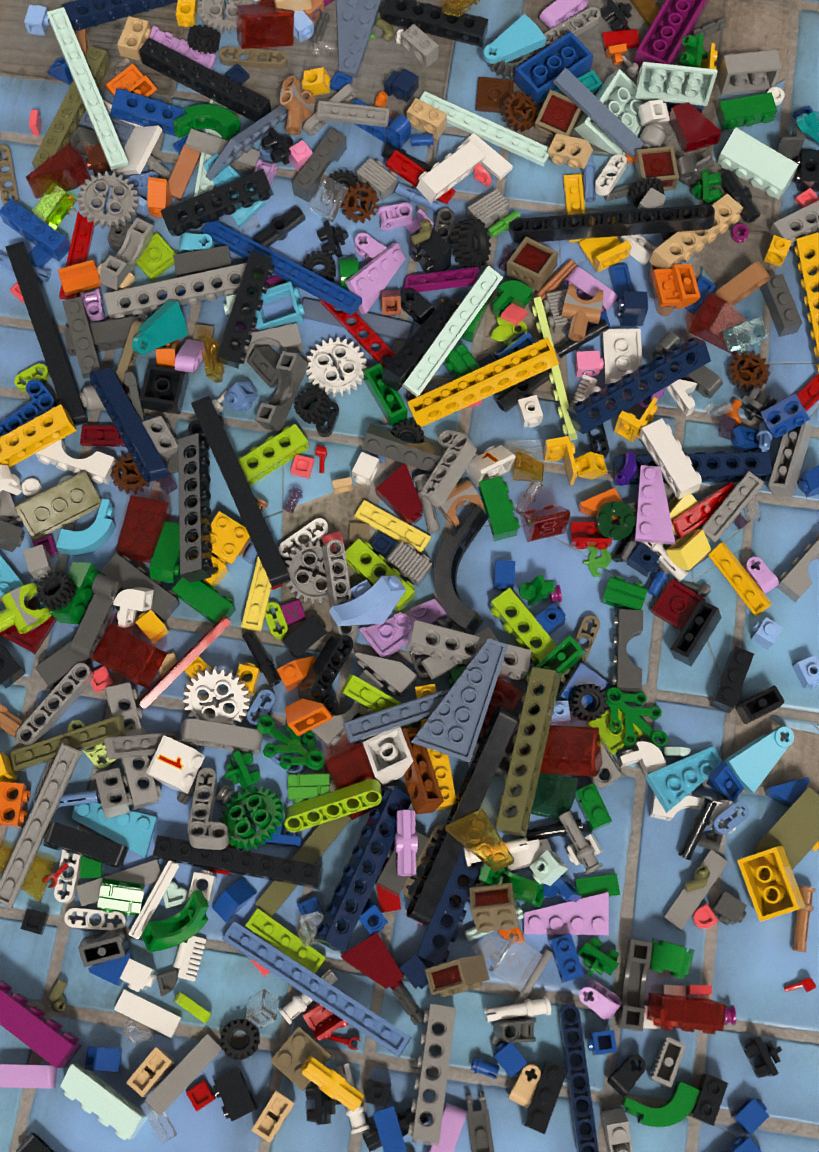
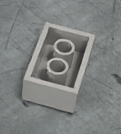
M778 50L724 55L717 76L721 95L766 91L771 87H775L781 71Z

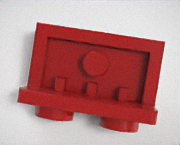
M571 522V546H575L576 549L595 547L597 550H605L611 546L612 539L604 538L598 532L595 522Z
M318 1003L302 1013L317 1041L328 1039L333 1034V1031L339 1027L343 1028L349 1025Z

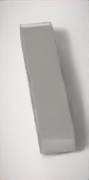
M338 539L324 544L322 550L330 609L332 606L339 605L340 603L344 604L352 601L345 547ZM331 544L337 547L336 554L331 553ZM333 564H337L339 566V574L333 572ZM336 584H340L342 586L343 590L341 594L336 592ZM331 616L333 631L336 636H351L354 633L355 625L347 626L348 631L345 634Z
M84 663L76 664L18 729L16 734L17 740L25 746L41 741L91 684V681L94 679L93 670ZM87 670L86 676L79 678L80 672ZM73 685L72 692L66 694L67 687ZM59 701L58 708L52 709L53 703ZM45 716L46 720L44 724L39 725V719ZM28 732H32L31 739L25 741V735Z

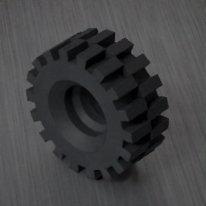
M480 219L458 221L451 231L453 233L450 236V240H452L450 246L453 248L452 255L456 256L455 261L459 262L458 265L460 267L482 266L489 260L488 255L491 254L489 239L491 238L487 234L488 228H484L485 223H481Z

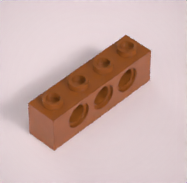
M402 728L414 760L403 775L415 814L433 813L444 800L427 748L410 743L421 728Z

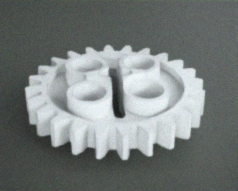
M337 337L336 342H333L329 338V343L322 340L323 346L316 344L317 351L310 350L312 356H307V363L309 365L306 375L309 376V382H313V386H319L321 390H325L327 396L330 392H333V397H335L337 392H339L341 397H343V391L351 394L350 388L357 390L356 383L362 385L364 371L367 370V366H365L367 363L366 359H364V352H360L359 346L354 348V342L348 345L347 339L340 342L339 337ZM328 354H331V355H332L336 367L333 366V361H332V359L330 358V356H329ZM338 354H344V355H345V356H343V357H341V358H340V357H337ZM323 361L328 362L326 365H320ZM337 368L340 369V374L342 375V377H343L345 380H343V381L341 380V378L339 377V373H338V371H337ZM352 369L353 372L346 373L345 370ZM330 377H335V378H336V379L333 380V381H329V380H328V378H330Z
M217 666L214 667L213 672L206 667L205 674L199 670L198 677L193 675L191 678L192 682L187 683L186 687L188 689L184 691L186 697H184L183 702L188 703L185 706V710H191L188 717L195 716V719L235 726L236 721L241 722L242 716H246L247 711L245 709H249L250 705L247 702L250 700V695H245L248 693L249 688H243L245 680L239 682L240 675L238 674L233 677V670L225 673V667L222 668L221 672L218 671ZM225 684L228 689L222 690L218 685ZM204 689L208 691L209 694L202 695L199 692V690ZM225 703H232L235 707L228 708ZM212 708L215 713H208L206 709Z

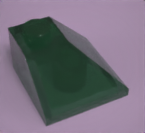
M540 773L531 814L560 821L558 817L571 810L575 800L578 779L558 774Z

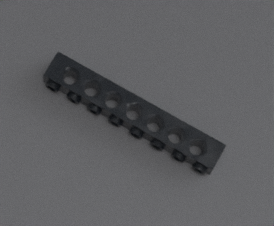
M149 37L139 49L142 64L253 122H257L272 112L269 99Z
M199 433L178 439L180 575L190 583L212 577L211 569L213 568L211 560L212 544L210 534L212 533V528L210 525L211 509L209 501L211 499L209 483L211 481L209 476L210 460L208 458L210 446L208 441Z
M157 835L153 851V857L158 860H172L179 864L320 889L324 870L318 864L224 848L222 850L194 848L187 840Z

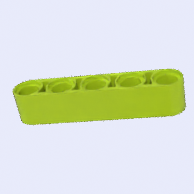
M368 779L293 804L285 810V828L290 832H298L374 807L382 800L381 784L375 779Z

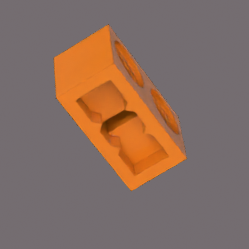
M0 782V826L22 828L23 823L26 822L27 810H25L26 802L30 800V790H28L29 787L25 784ZM14 790H18V797L11 800V793ZM14 810L15 817L12 820H8V813Z

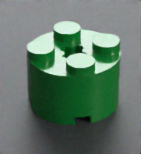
M652 938L649 968L663 973L665 969L671 971L670 974L672 976L685 979V975H689L695 950L689 948V952H686L687 948L663 940H660V944H658L657 939Z

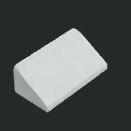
M641 235L621 236L619 239L621 243L628 240L632 246L630 255L642 265L648 264L656 247Z

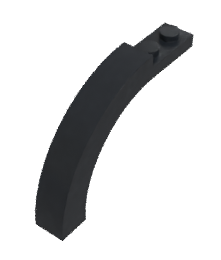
M477 506L468 514L466 521L457 530L455 537L447 535L439 550L434 569L435 590L442 608L459 629L471 635L476 633L483 620L476 611L468 608L461 602L457 590V572L464 553L488 519L483 509Z

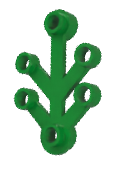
M614 687L605 690L603 696L608 698V700H605V704H608L610 709L608 729L611 732H617L621 728V722L618 720L619 709L624 713L625 736L622 741L625 746L630 747L636 742L633 723L650 738V743L658 748H662L667 743L668 737L665 732L661 730L654 731L639 717L643 716L649 717L651 720H657L662 715L659 707L634 708L629 707L625 703L634 702L635 705L642 706L647 701L644 693L622 694L618 688ZM610 695L615 697V701L610 699ZM637 697H641L643 702L638 701ZM652 711H656L658 716H654ZM612 723H616L617 728H614ZM627 737H630L632 742H628ZM654 738H658L660 743H657Z
M263 715L259 718L257 722L258 731L261 734L268 733L284 744H266L263 749L264 756L271 758L275 753H297L301 756H282L279 764L283 769H290L292 765H307L310 769L319 770L324 766V755L316 750L315 735L312 732L307 731L302 736L303 744L307 745L308 750H306L301 745L300 737L287 724L285 730L290 734L291 739L273 727L274 720L270 716Z

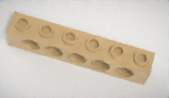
M726 194L712 205L715 209V224L711 229L675 233L653 251L649 262L657 269H671L674 265L681 264L683 261L686 263L695 252L699 253L706 243H712L719 233L723 234L729 225L736 224L741 218L740 213L743 207L730 195Z

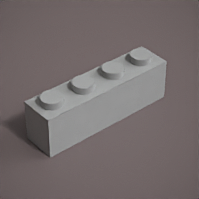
M809 421L783 435L768 485L774 496L793 498L813 430Z

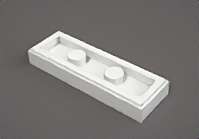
M473 133L462 143L466 145L472 141L486 156L481 165L499 180L504 178L513 169V165L476 134Z
M123 990L114 1010L170 1038L173 1037L182 1019L127 990Z

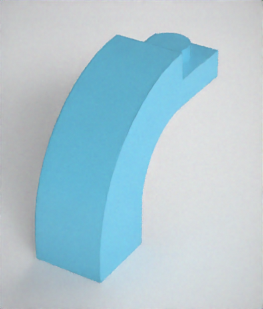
M101 500L97 518L88 529L83 531L61 529L56 545L61 554H89L102 547L110 539L116 527L112 520L115 509L110 500Z

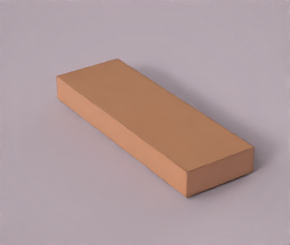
M186 144L182 148L168 181L171 196L180 201L201 156V152L185 147Z

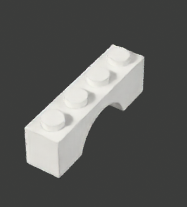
M62 439L35 453L38 461L49 465V463L56 465L62 471L70 470L75 475L86 471L88 477L98 484L103 482L109 485L111 480L110 474L113 473L111 468L116 467L114 457L98 451L85 459L71 458L66 454V445Z
M653 792L649 817L670 821L678 811L682 809H695L699 811L704 798L713 800V798L709 796L692 797V793H690L666 813ZM713 801L717 803V806L709 819L710 829L713 830V820L733 805L732 801ZM736 807V812L731 815L733 818L737 817L738 815V809H736ZM728 818L723 822L718 820L720 823L718 827L727 830L725 826L730 822ZM736 827L732 829L729 833L734 832Z

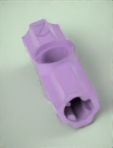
M412 810L397 811V833L395 834L397 876L416 875L418 837L415 834L416 814Z

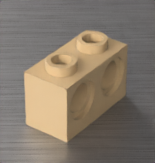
M128 17L117 44L120 56L138 61L141 60L139 49L152 31L149 21Z
M418 99L414 100L407 111V119L410 121L411 127L425 134L429 132L437 140L447 126L446 113Z
M556 133L547 153L551 161L557 165L564 164L574 169H584L593 149L588 140Z
M155 1047L126 1083L141 1097H147L176 1061L163 1049Z
M275 1091L251 1131L271 1143L296 1102L280 1091Z

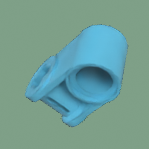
M183 233L180 240L179 254L215 248L213 240L208 234Z

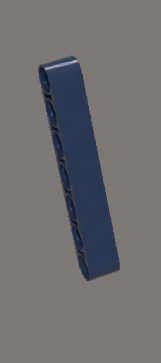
M107 367L91 371V384L143 479L146 482H152L166 478V465L112 368Z
M566 1005L559 1011V1023L565 1068L568 1069L566 1076L576 1151L582 1152L583 1148L589 1145L593 1148V1152H599L580 1012L576 1006ZM566 1009L573 1010L575 1017L572 1021H567L564 1018V1011ZM570 1031H574L578 1036V1040L574 1044L567 1041V1034ZM574 1053L578 1054L581 1058L580 1064L576 1067L570 1063V1057ZM576 1076L582 1077L584 1081L581 1089H576L573 1086V1080ZM579 1099H584L587 1103V1108L583 1112H579L576 1109V1103ZM583 1122H587L590 1126V1131L586 1135H582L579 1131V1126Z

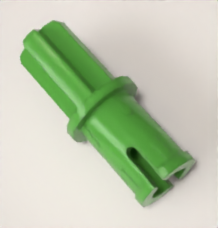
M514 210L506 217L499 218L497 223L488 228L490 237L494 238L504 230L508 231L513 220L521 219L519 212Z

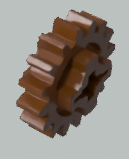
M519 91L514 94L511 93L501 106V109L504 110L501 116L506 117L504 123L509 122V128L514 126L515 131L520 129L521 132H524L526 129H531L539 115L536 113L539 108L534 106L536 101H531V95L526 97V92H523L521 95Z
M354 182V187L348 185L349 190L342 191L345 196L339 198L343 201L339 205L340 208L344 209L341 213L347 215L346 218L349 221L353 218L354 223H357L358 220L364 223L365 218L370 221V215H376L374 209H379L376 202L380 200L374 197L377 192L371 191L373 187L370 185L366 187L364 182L361 185ZM357 191H365L366 193L359 194ZM358 199L361 200V201H360V204H361L360 206H361V207L358 206V204H359V203H358ZM359 211L361 214H360V215H356V214H353V212L355 213V212Z
M745 351L741 356L737 354L731 360V366L728 368V372H730L728 378L734 379L732 385L738 384L739 390L744 387L745 392L752 386L761 389L767 383V377L770 375V371H767L770 365L764 364L766 358L760 359L759 353L753 356V351L749 355Z
M130 453L127 454V458L121 455V461L115 460L116 467L111 468L113 473L110 476L114 480V486H118L120 492L125 489L126 494L133 491L134 495H136L138 489L144 492L143 486L149 487V482L143 479Z

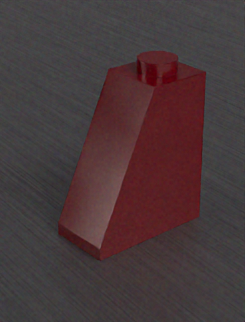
M688 102L672 107L669 118L684 153L719 143L720 129Z
M403 463L376 488V495L399 518L411 525L412 523L416 524L422 518L423 506L407 465Z
M377 932L341 955L343 961L386 990L388 988L394 990L403 984L401 980L404 976Z

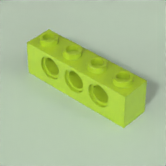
M294 424L285 427L277 436L269 437L261 446L252 448L247 455L238 457L237 459L249 486H252L294 459L295 455H300L308 450L309 442L298 426ZM285 442L290 443L288 447L281 446ZM267 453L274 454L272 457H265ZM251 463H257V464H258V465H257L256 467H254V468H250V467H249V465H250Z
M358 539L345 551L347 565L364 581L367 580L371 587L380 579L375 576V573L378 571L384 572L385 576H397L406 589L394 607L399 613L415 598V587L409 581L405 582L400 578L401 574L394 567L391 569L386 564L387 561L382 555H376L368 542H362ZM364 558L371 560L369 564L361 563Z
M508 588L491 601L490 612L496 619L499 618L503 622L504 630L508 634L512 633L516 638L515 643L517 646L532 650L530 662L533 665H538L557 647L556 643L511 588ZM508 610H512L516 613V615L514 617H509L506 615L505 612ZM524 625L528 628V631L520 632L518 627ZM536 640L541 646L534 648L530 642Z

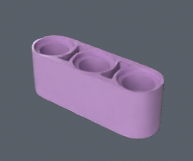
M556 0L541 13L540 20L551 30L581 12L587 6L589 0Z
M575 267L563 281L567 288H569L570 284L576 285V294L583 300H591L597 294L598 289L603 290L601 313L607 312L618 299L614 291L580 267Z
M187 339L176 355L175 370L195 373L206 357L207 342Z
M0 1064V1087L55 1088L57 1068L53 1065Z
M449 1103L446 1104L442 1116L439 1145L431 1146L429 1152H454L467 1115L466 1110Z

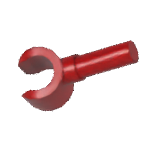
M318 445L315 456L320 457L319 473L323 474L325 458L328 452L325 447Z
M65 862L52 875H45L42 878V883L47 882L51 878L52 883L48 888L55 887L58 882L57 878L69 865Z
M805 978L796 984L785 986L784 989L785 992L804 987L805 991L809 992L815 989L816 985L811 978Z
M330 1036V1040L343 1043L351 1050H358L351 1046V1041L354 1039L360 1041L359 1038Z

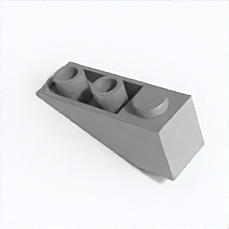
M362 653L355 654L356 664L365 671L367 669L370 671L371 675L379 682L382 681L387 686L386 689L394 696L397 694L402 697L417 680V675L402 662Z
M618 1108L602 1111L608 1152H633L629 1121L624 1109Z

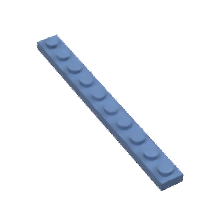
M233 921L223 936V941L400 1058L411 1040L410 1036L235 921Z

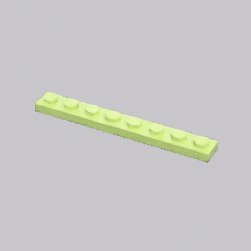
M541 296L533 298L535 303L532 306L534 317L538 316L539 322L536 323L538 333L543 334V339L548 337L554 348ZM558 364L551 368L552 372L549 373L551 383L556 384L557 389L553 390L556 401L560 400L561 406L558 407L560 418H564L566 423L562 424L565 436L569 435L570 441L578 438L567 411L570 407Z

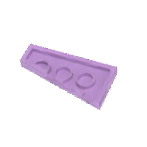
M153 26L149 38L213 70L217 60L215 54H209V52L204 54V52L199 53L198 50L194 51L192 50L193 48L187 45V41L179 40L173 37L172 34L164 33L158 27Z
M398 243L390 245L345 281L350 292L362 298V304L358 307L361 314L368 312L381 294V290H384L405 261Z
M641 465L635 541L675 545L661 467Z
M432 599L412 607L407 612L397 613L384 623L374 624L367 628L362 627L359 631L380 658L386 659L408 643L410 628L415 620L435 625L438 619L442 620L447 614L436 599Z
M609 892L581 898L577 902L567 901L524 912V934L609 935Z

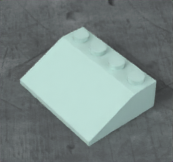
M643 62L639 69L635 98L683 104L689 102L692 105L707 106L718 70Z
M619 69L608 76L596 97L638 137L643 129L638 107L653 100L635 98L637 85ZM585 113L582 115L574 127V130L579 135L588 140L589 143L612 155H626V152Z

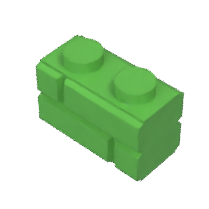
M330 773L288 774V799L293 801V804L331 792Z

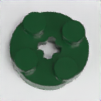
M621 501L607 502L596 513V528L604 538L612 540L624 539L630 535L636 525L633 510L629 505ZM612 516L619 517L618 525L611 524V522L613 521L611 518Z

